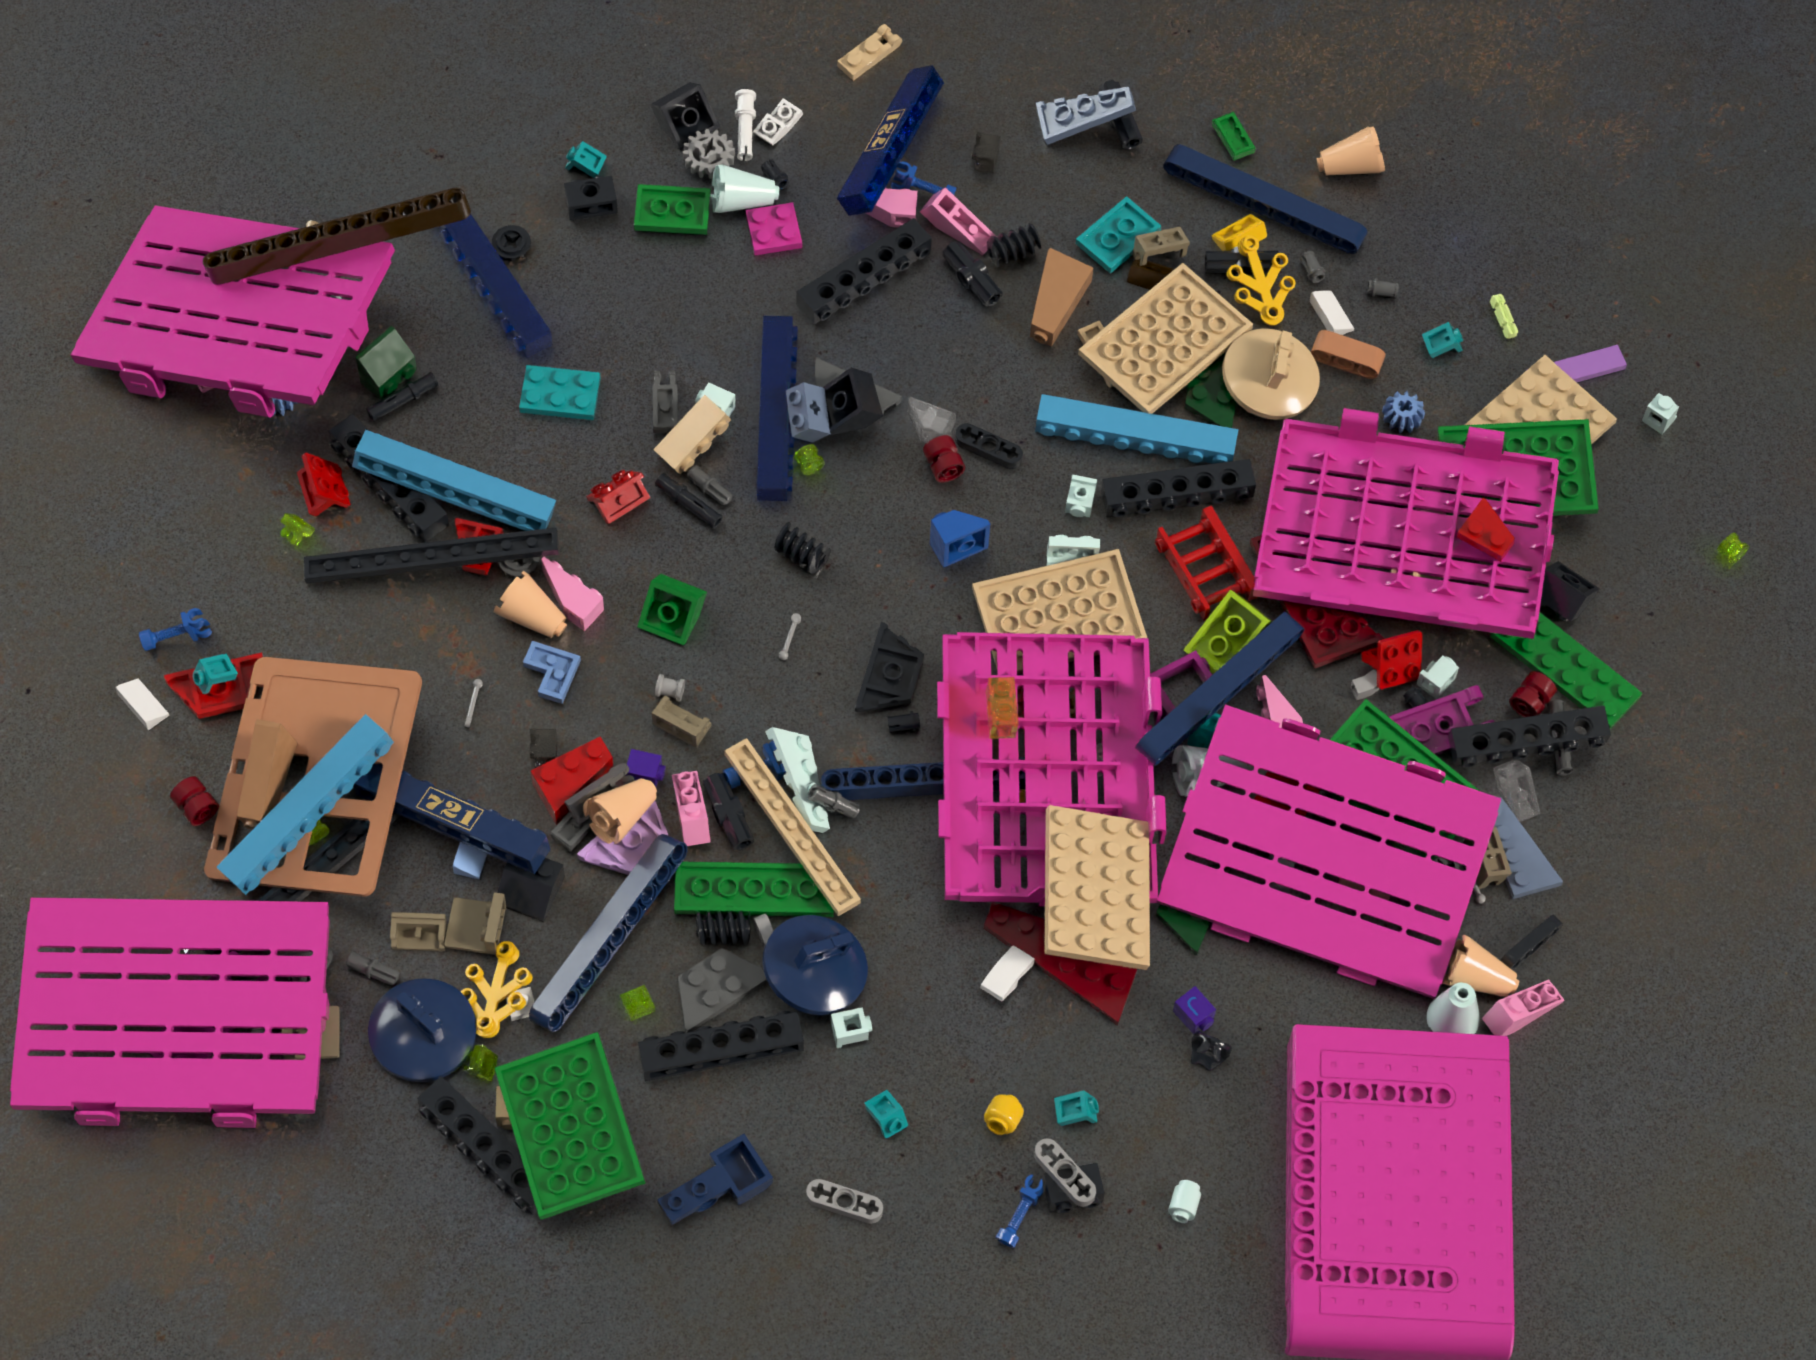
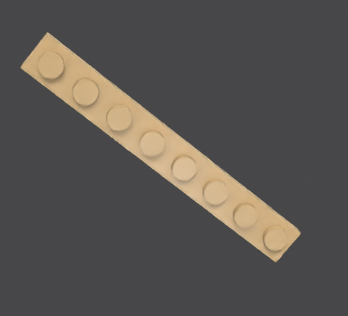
M746 738L726 749V758L837 916L861 903L860 897L749 740Z

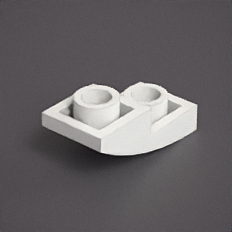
M783 98L771 114L767 113L753 133L773 146L790 131L801 118L803 112Z
M1013 945L992 968L980 988L998 1000L1003 1001L1017 987L1018 980L1033 966L1035 958Z

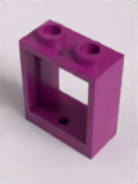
M1194 651L1151 673L1150 677H1158L1163 682L1193 667L1204 683L1212 674L1204 657L1201 658L1197 651ZM1161 687V719H1163L1175 709V706Z

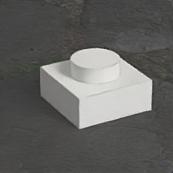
M531 987L515 991L523 995L526 999V1005L523 1009L515 1011L510 1015L511 1021L529 1017L530 1009L535 1002ZM520 998L516 999L513 1004H517Z

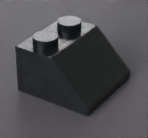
M689 82L650 104L660 127L680 150L684 148V143H689V136L696 138V131L705 134L706 129H709L711 133L720 128L701 84Z
M851 367L823 387L825 388L830 435L867 428L883 417L872 373Z
M1557 561L1545 568L1540 605L1550 607L1555 611V615L1558 618L1571 622L1580 616L1599 592L1600 588Z
M545 858L536 873L532 874L510 863H506L497 893L505 895L507 909L544 922L565 878L564 866L561 863Z

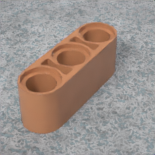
M1328 330L1318 332L1311 349V354L1316 361L1368 379L1377 378L1385 359V353L1380 348Z

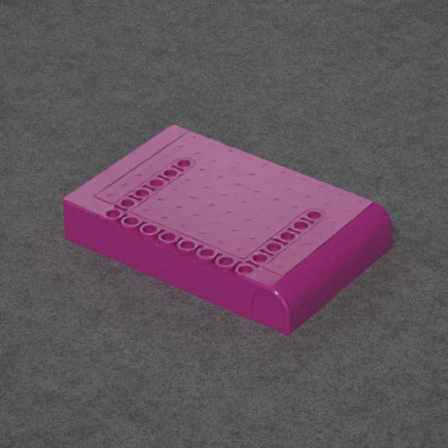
M1296 1024L1292 1028L1287 1045L1285 1307L1287 1313L1285 1353L1287 1355L1363 1360L1510 1359L1514 1346L1515 1321L1509 1039L1507 1036Z

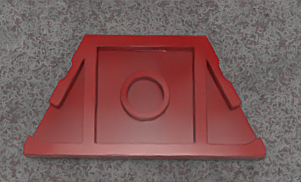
M261 652L231 659L238 673L236 679L213 684L207 694H203L199 686L194 683L193 672L195 668L164 675L166 684L198 719L244 708L245 700L248 696L254 664L259 658L263 657V654Z

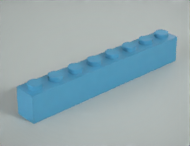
M1044 394L1041 395L1035 432L1045 436H1061L1073 441L1083 440L1095 445L1105 444L1115 446L1118 449H1133L1145 454L1155 453L1168 458L1177 457L1188 459L1194 463L1205 462L1210 464L1233 461L1238 429Z
M365 430L355 450L352 464L354 468L525 531L546 529L554 511L556 500L546 495H541L497 477L484 474L451 460L384 437L378 433Z
M365 714L223 859L217 868L245 895L249 891L254 890L259 885L260 880L269 871L277 867L280 859L287 852L292 851L306 833L314 829L317 821L324 814L329 813L343 795L351 791L354 783L361 776L366 775L381 756L388 753L394 741L387 732Z

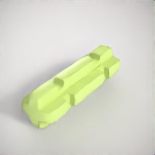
M1502 294L1493 295L1490 303L1492 308L1496 309L1494 313L1500 327L1504 329L1502 331L1505 338L1516 337L1518 329L1516 324L1512 323L1514 320L1507 304H1504L1506 302Z

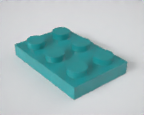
M1126 196L1077 237L1075 244L1111 274L1133 255L1135 237L1137 235L1161 231V225Z
M526 365L519 411L520 413L594 420L601 375L599 372Z

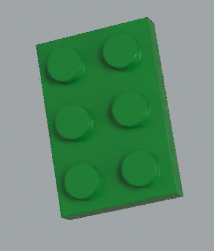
M638 184L634 230L707 235L711 189Z

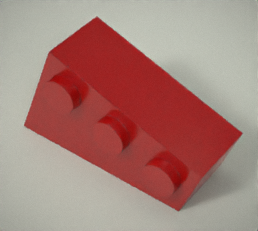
M600 736L531 770L532 784L556 825L569 812L565 801L606 773H609V770L614 767L613 757Z

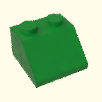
M659 574L650 582L637 627L685 645L701 614L707 591Z

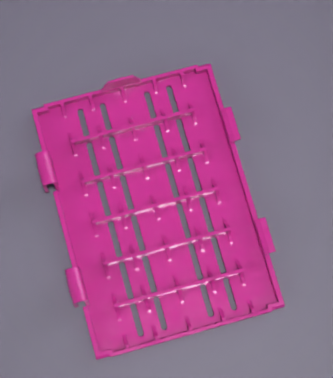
M154 206L77 340L71 357L77 364L120 371L119 376L128 391L140 395L163 398L166 393L163 379L229 390L228 395L238 412L271 418L274 415L275 405L272 398L314 405L319 395H323L347 347L358 351L368 333L366 311L391 264L390 259L395 249L392 243L379 242L287 267L288 269H277L239 279L238 282L232 281L217 285L211 282L202 263L205 256L185 253L186 251L208 254L213 251L300 228ZM146 245L171 248L172 250L146 247ZM139 263V264L157 266V267H162V268H161V269H156V268L138 266V265H135V264ZM175 270L199 273L200 275L175 272ZM302 270H306V271L324 273V274H328V275H327V276H323V275L305 273V272H301V271H302ZM341 276L361 279L362 281L342 279ZM254 282V283H260V284L278 286V288H271V287L253 285L252 283ZM291 289L315 292L318 294L313 295L291 291ZM331 295L351 298L352 300L332 298ZM114 301H122V302L134 303V304H139V305H141V306H132V305L114 303ZM157 307V308L175 310V311H180V312H179V313H173V312H167V311H162V310H156V309H154V308ZM193 314H199V315H205V316H210V317H216V318H219V319L215 320V319L197 317V316H192V315H193ZM104 320H112V321L124 322V323H129L130 325H122V324L104 322ZM232 320H234V321H240V322H246V323H252V324H258V326H250V325L232 323ZM144 326H147V327L165 329V330H170V331H168V332H163V331L145 329V328H143V327H144ZM271 327L293 330L298 332L292 333L271 329ZM182 333H188V334L206 336V337H208V338H207V339H204V338L186 336V335H182ZM310 334H317V335L329 336V337H332V338H331V339H327V338L315 337V336H310ZM223 339V340L241 342V343H246L247 345H239V344L221 342V340ZM261 346H264V347L282 349V350H287V352H280V351L262 349V348H260V347H261ZM300 353L311 354V355H317V356H322V357H321V358H315V357L303 356V355H300Z
M1344 408L1339 430L1338 426L1291 419L1284 420L1279 436L1255 571L1253 596L1534 639L1539 618L1546 562H1550L1554 535H1551L1559 460L1504 451L1502 454L1505 432L1469 427L1465 448H1463L1464 445L1386 433H1378L1377 436L1379 413ZM1288 467L1300 468V469H1306V470L1319 471V472H1321V473H1320V474L1308 473V472H1302V471L1289 470V469H1287V468H1288ZM1326 473L1365 478L1366 480L1362 481L1342 477L1328 476L1326 475ZM1371 480H1380V481H1387V482H1393V483L1407 484V485H1410L1411 487H1402V486H1395V485H1389V484L1375 483V482H1371ZM1420 486L1433 489L1454 491L1456 492V494L1417 489L1416 487ZM1289 488L1317 493V495L1285 491L1283 489ZM1461 493L1500 498L1501 501L1486 500L1503 523L1508 521L1535 525L1538 528L1505 524L1514 536L1515 541L1500 562L1457 538L1459 529L1468 519L1458 515L1470 516L1482 500V498L1463 496ZM1322 494L1361 499L1362 502L1324 497ZM1506 500L1539 504L1540 507L1509 503ZM1367 501L1407 506L1408 508L1404 509L1384 505L1370 504ZM1415 507L1435 511L1449 512L1453 515L1450 516L1424 511L1413 510L1412 508ZM1276 531H1284V532L1304 534V535H1309L1310 537H1309V538H1305V537H1299V536L1279 534V533H1276ZM1315 537H1324L1355 542V544L1351 545L1332 541L1315 539ZM1364 543L1383 547L1397 548L1401 551L1398 552L1361 546L1360 544ZM1410 550L1416 552L1443 555L1447 558L1444 559L1431 556L1407 553L1406 551ZM1278 552L1284 554L1304 556L1306 557V559L1273 555L1272 553ZM1456 557L1482 562L1492 563V565H1483L1477 563L1452 560L1451 558ZM1317 558L1343 563H1350L1352 564V566L1312 561L1311 559ZM1502 564L1515 567L1529 568L1532 571L1498 567L1497 565ZM1357 565L1383 568L1391 570L1392 568L1396 569L1397 573L1358 568ZM1403 572H1417L1422 575L1441 577L1443 580L1404 575ZM1448 579L1487 584L1489 587L1450 582ZM1494 586L1527 590L1529 593L1496 589Z
M957 632V635L943 634L942 682H937V718L943 719L944 800H938L939 838H944L945 900L964 902L1039 903V906H1045L1046 809L1049 805L1147 821L1149 826V903H1157L1156 844H1152L1155 831H1158L1159 844H1164L1165 797L1154 795L1153 764L1135 748L1140 739L1152 729V725H1148L1150 712L1154 711V725L1160 722L1162 715L1161 679L1150 677L1148 638H1135L1131 635ZM992 650L997 652V675H991ZM1017 651H1021L1023 654V676L1017 675ZM1068 652L1074 653V676L1068 675ZM1095 652H1098L1100 655V677H1094ZM992 686L997 687L998 717H992ZM1018 687L1023 688L1024 718L1018 717ZM1071 687L1075 689L1076 718H1070L1069 688ZM1095 688L1101 690V719L1095 718ZM993 728L998 729L999 760L992 758ZM1020 728L1024 730L1025 760H1019L1018 729ZM1072 729L1076 731L1077 761H1071L1070 730ZM1096 730H1101L1103 761H1097ZM995 770L999 772V802H993V771ZM1020 771L1025 772L1026 803H1019ZM1071 772L1077 773L1078 804H1072ZM1098 772L1103 773L1104 804H1098ZM995 813H998L1000 816V846H994L993 815ZM1020 814L1026 815V846H1020ZM996 856L1000 858V888L995 887L994 858ZM1021 857L1027 859L1026 889L1021 887Z
M1225 705L1221 718L1219 717L1195 789H1190L1183 808V813H1186L1160 887L1161 891L1157 903L1213 922L1212 931L1249 943L1250 937L1254 936L1339 966L1337 974L1375 987L1378 979L1435 999L1439 986L1443 982L1498 816L1497 811L1501 798L1448 780L1445 783H1441L1446 776L1445 772L1419 762L1409 761L1405 770L1406 766L1322 737L1317 741L1320 730L1313 726L1285 718L1282 721V728H1279L1280 723ZM1225 756L1254 767V770L1249 771L1220 761L1219 757ZM1263 769L1298 781L1299 785L1293 786L1258 773V770ZM1215 780L1245 791V795H1239L1213 786L1210 782ZM1307 784L1342 796L1344 801L1340 802L1305 790L1303 785ZM1253 793L1288 805L1291 809L1286 811L1251 799L1249 795ZM1354 800L1389 813V817L1349 805L1348 801ZM1300 809L1335 821L1336 825L1330 826L1296 814L1294 810ZM1397 815L1433 827L1435 831L1430 833L1395 821L1394 816ZM1344 824L1379 836L1381 841L1377 842L1340 829V825ZM1198 829L1225 838L1229 843L1222 844L1196 835L1193 831ZM1444 831L1474 842V846H1468L1439 835V832ZM1390 840L1423 851L1427 855L1423 858L1388 846L1385 841ZM1236 842L1273 855L1274 859L1269 860L1234 848L1232 844ZM1191 854L1220 865V868L1215 869L1185 858V855ZM1434 855L1466 867V870L1461 871L1432 861L1431 856ZM1283 858L1319 871V875L1315 876L1280 864L1278 859ZM1229 867L1264 879L1265 884L1261 885L1226 873L1224 868ZM1329 874L1361 885L1365 889L1364 891H1359L1324 879L1323 875ZM1275 883L1309 895L1311 899L1304 900L1270 888L1269 884ZM1373 889L1408 901L1410 906L1405 907L1370 895L1369 890ZM1319 898L1354 910L1356 916L1316 904L1315 899ZM1419 905L1446 914L1450 919L1446 921L1415 910L1414 906ZM1365 914L1400 926L1402 930L1397 932L1362 920L1360 915ZM1412 930L1441 941V945L1438 946L1406 934V931Z
M30 898L10 1088V1106L15 1110H74V1107H76L78 1111L74 1113V1119L79 1125L119 1126L120 1111L211 1112V1108H213L215 1114L212 1115V1121L215 1126L228 1128H255L256 1113L314 1114L319 1089L322 1033L326 1028V1020L329 1019V999L325 987L330 926L328 902ZM41 947L75 948V951L72 953L38 952V949ZM83 948L124 949L123 953H82ZM131 949H172L173 952L171 954L131 953ZM180 950H221L222 953L220 955L180 954ZM229 950L270 951L271 953L270 955H229ZM277 951H311L313 954L311 956H277ZM38 973L73 974L71 978H36ZM80 974H121L122 977L120 979H81ZM129 975H170L171 978L169 980L129 979ZM178 975L220 976V979L178 980ZM227 976H266L269 979L267 981H227ZM310 977L311 980L309 982L275 981V978ZM32 1025L68 1026L67 1030H31ZM76 1026H116L117 1030L79 1031L75 1030ZM125 1026L167 1028L164 1032L124 1031ZM174 1027L216 1028L215 1032H173ZM223 1028L265 1029L264 1033H222ZM272 1029H307V1033H272ZM30 1051L65 1052V1055L28 1056V1053ZM73 1052H114L115 1055L113 1057H73ZM122 1053H164V1057H122ZM172 1053L214 1054L211 1059L171 1058ZM221 1054L263 1055L262 1059H220ZM270 1055H305L306 1058L304 1060H271Z

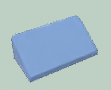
M460 842L453 863L454 874L480 879L487 853Z

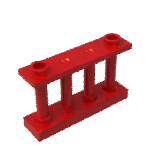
M1212 506L1202 509L1199 524L1169 537L1163 527L1158 528L1155 545L1160 553H1164L1189 595L1194 612L1200 614L1203 621L1209 618L1210 606L1222 601L1230 590L1237 594H1244L1248 601L1257 598L1253 596L1254 575ZM1201 533H1208L1212 540L1211 544L1180 557L1174 545ZM1213 553H1220L1224 560L1223 564L1192 577L1186 565ZM1225 573L1233 575L1236 580L1235 584L1206 597L1203 596L1198 585Z

